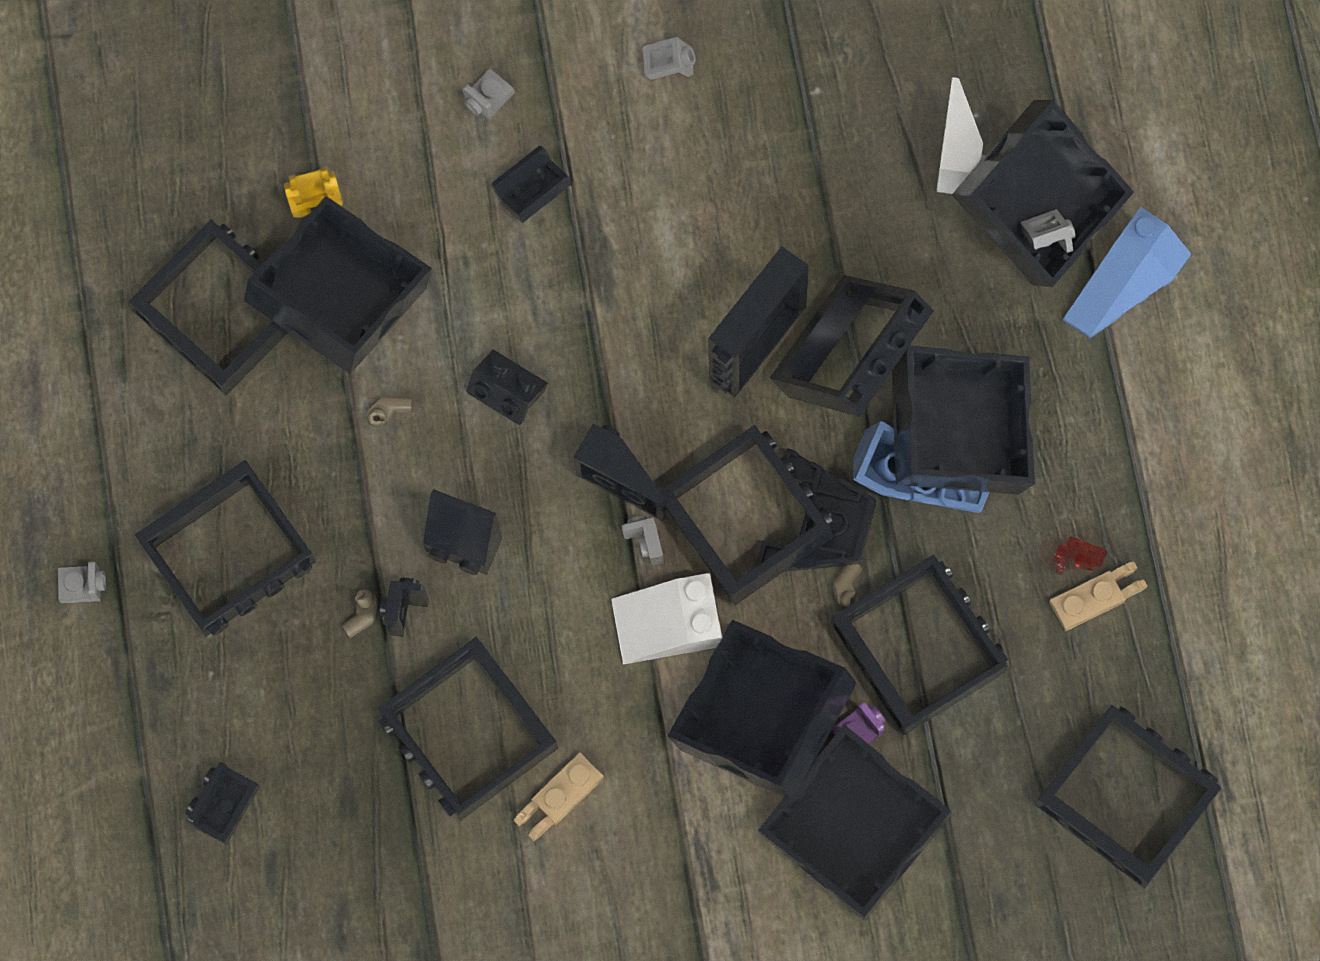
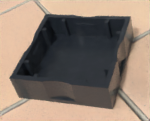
M1033 100L953 192L952 196L1033 285L1053 287L1082 254L1091 237L1102 227L1106 226L1134 191L1108 161L1090 147L1083 133L1054 100ZM1056 209L1065 220L1069 219L1075 231V238H1072L1073 251L1068 253L1065 252L1058 241L1049 246L1034 249L1023 235L1020 223Z
M325 196L299 224L291 239L276 249L248 279L244 301L351 374L426 290L432 268L395 242L376 234L364 221Z
M910 345L892 370L896 485L1017 495L1035 485L1033 437L1029 424L1031 404L1029 356L997 353L965 354L951 349Z
M731 620L709 660L703 679L690 694L667 736L681 751L793 801L857 682L843 666L805 650L787 647L768 634Z
M844 724L814 761L793 801L784 798L758 829V832L866 921L952 816V811L914 780L909 779L894 769L881 753Z

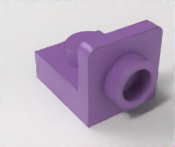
M863 702L856 711L832 728L831 733L835 737L845 724L870 744L884 733L885 728L882 723L885 722V719L875 706L872 705L869 708Z

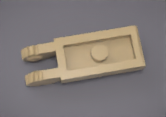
M1129 562L1113 572L1108 571L1051 599L1049 603L1064 631H1068L1123 604L1125 599L1148 587L1144 580H1138L1123 590L1119 589L1116 581L1133 574L1138 569L1135 562Z
M579 753L531 799L532 802L516 816L514 821L519 826L525 824L540 809L547 817L532 828L529 836L535 841L553 824L557 825L604 779V776Z

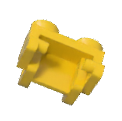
M326 166L309 173L297 176L295 174L290 175V182L284 183L285 193L294 218L309 215L311 208L316 207L325 196L340 206L343 205L334 170L328 172Z

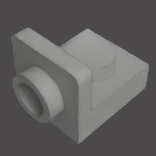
M678 37L643 46L645 76L650 80L679 72L686 77L694 75V51L690 45Z
M489 69L472 88L467 85L463 89L464 104L473 114L479 116L481 113L489 120L514 94V88Z
M1057 209L1020 222L1023 235L1034 249L1046 247L1058 241L1066 253L1073 251L1072 238H1075L1073 225L1069 219L1065 220Z
M637 516L627 521L628 524L622 525L624 539L644 535V537L638 538L643 558H650L651 566L664 564L654 517L647 519L646 516Z
M95 561L88 562V566L58 568V600L60 603L101 601L100 591H105L106 577L105 572L100 571Z

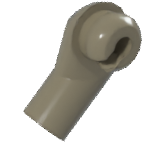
M380 397L367 412L369 423L373 426H381L395 413H412L413 397Z
M858 564L844 566L832 583L836 603L843 609L859 600V595H856L853 582L863 570Z
M364 589L356 594V615L341 625L350 639L371 626L376 620L378 601L376 596L369 590Z

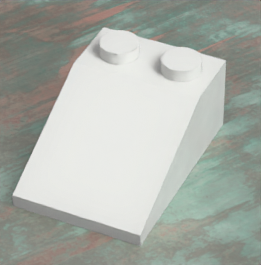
M952 78L936 191L953 194L986 156L982 155L983 142L959 78Z
M710 573L674 579L611 599L623 665L716 648L722 638Z

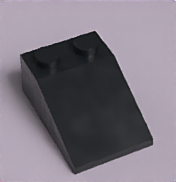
M592 424L573 457L576 476L663 521L666 517L665 498L624 440L619 437L620 433L607 425L599 427Z
M433 489L430 495L423 539L425 551L429 553L428 557L444 564L447 563V560L460 564L459 568L462 571L472 575H477L478 572L487 575L502 541L496 513Z

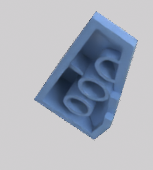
M1140 207L1069 309L1063 321L1088 338H1092L1119 319L1129 309L1148 299V296L1161 287L1171 283L1190 258V251L1169 225Z
M882 421L865 430L853 457V480L883 496L980 513L990 493L896 485L894 428Z

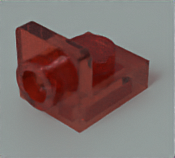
M1070 536L1066 545L1059 544L1053 562L1058 564L1056 573L1062 575L1068 558L1075 560L1074 564L1082 569L1092 571L1095 568L1100 570L1107 550Z

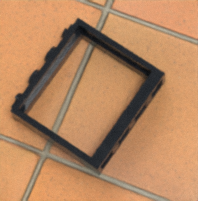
M210 220L128 302L137 316L221 392L227 395L289 332L272 321L223 370L151 305L214 240H217L252 273H255L262 265L257 261L260 257L249 245L245 244L242 247L234 240L236 235L229 227L223 223L218 226L213 220Z
M783 246L780 247L708 338L709 379L712 380L710 383L717 391L721 390L725 394L728 392L736 397L806 309L809 265Z
M843 275L773 372L770 379L789 398L860 417L934 310L915 290ZM848 287L850 288V291L852 292V293L850 294V296H848V295L845 293V291L848 289ZM865 304L895 311L840 390L809 383ZM789 372L792 375V377H787L785 375ZM852 389L853 392L850 397H846L848 391Z
M756 425L747 429L659 490L665 498L666 510L734 605H737L834 537L830 525L834 522L823 507L817 510L811 502L815 496L804 481L798 484L792 476L796 471L786 456L781 459L773 450L777 445L767 431L761 433ZM756 445L815 527L736 581L680 504L678 498Z
M246 460L135 534L145 552L205 637L210 634L217 635L229 626L228 622L237 615L245 616L256 608V602L265 596H275L285 587L284 583L294 576L295 578L304 576L312 569L311 565L316 562L312 552ZM249 485L296 550L298 556L205 619L156 547Z
M934 554L832 616L831 626L904 736L1006 673L1008 667L1006 663L1008 658L1003 652V647L999 643L993 644L987 635L990 633L987 623L980 615L975 617L969 608L972 603L963 588L957 590L951 581L953 574L949 566L946 567L943 561L939 562ZM930 576L990 668L912 715L852 623Z
M477 636L378 708L383 717L378 721L389 737L396 734L402 742V745L398 748L409 763H412L414 760L422 769L418 773L421 780L429 790L434 787L442 796L438 800L449 817L455 813L460 821L558 749L557 741ZM475 660L538 743L539 747L461 804L397 719V716Z
M1111 705L1044 790L1035 806L1145 889L1222 787L1217 784L1218 779L1206 769H1201L1200 771L1190 764L1191 759L1178 748L1172 750L1162 743L1163 737L1150 727L1144 729L1135 722L1136 717L1130 711L1121 706L1117 709ZM1111 723L1115 724L1205 792L1149 866L1055 796Z

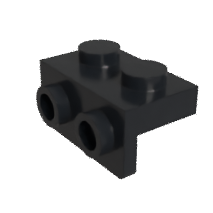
M540 145L493 181L491 186L500 203L521 223H524L572 185L569 176L550 160L546 150Z
M493 349L473 370L466 391L469 395L506 418L521 425L526 418L528 409L545 392L548 382Z
M403 577L399 579V582L390 581L388 597H382L380 617H383V625L387 626L390 636H404L408 605L428 607L429 599L425 587L419 584V581L416 579Z
M219 762L216 768L212 767L206 774L203 781L205 788L199 798L194 797L187 808L186 815H188L187 822L191 827L227 845L260 785L228 768L226 764Z

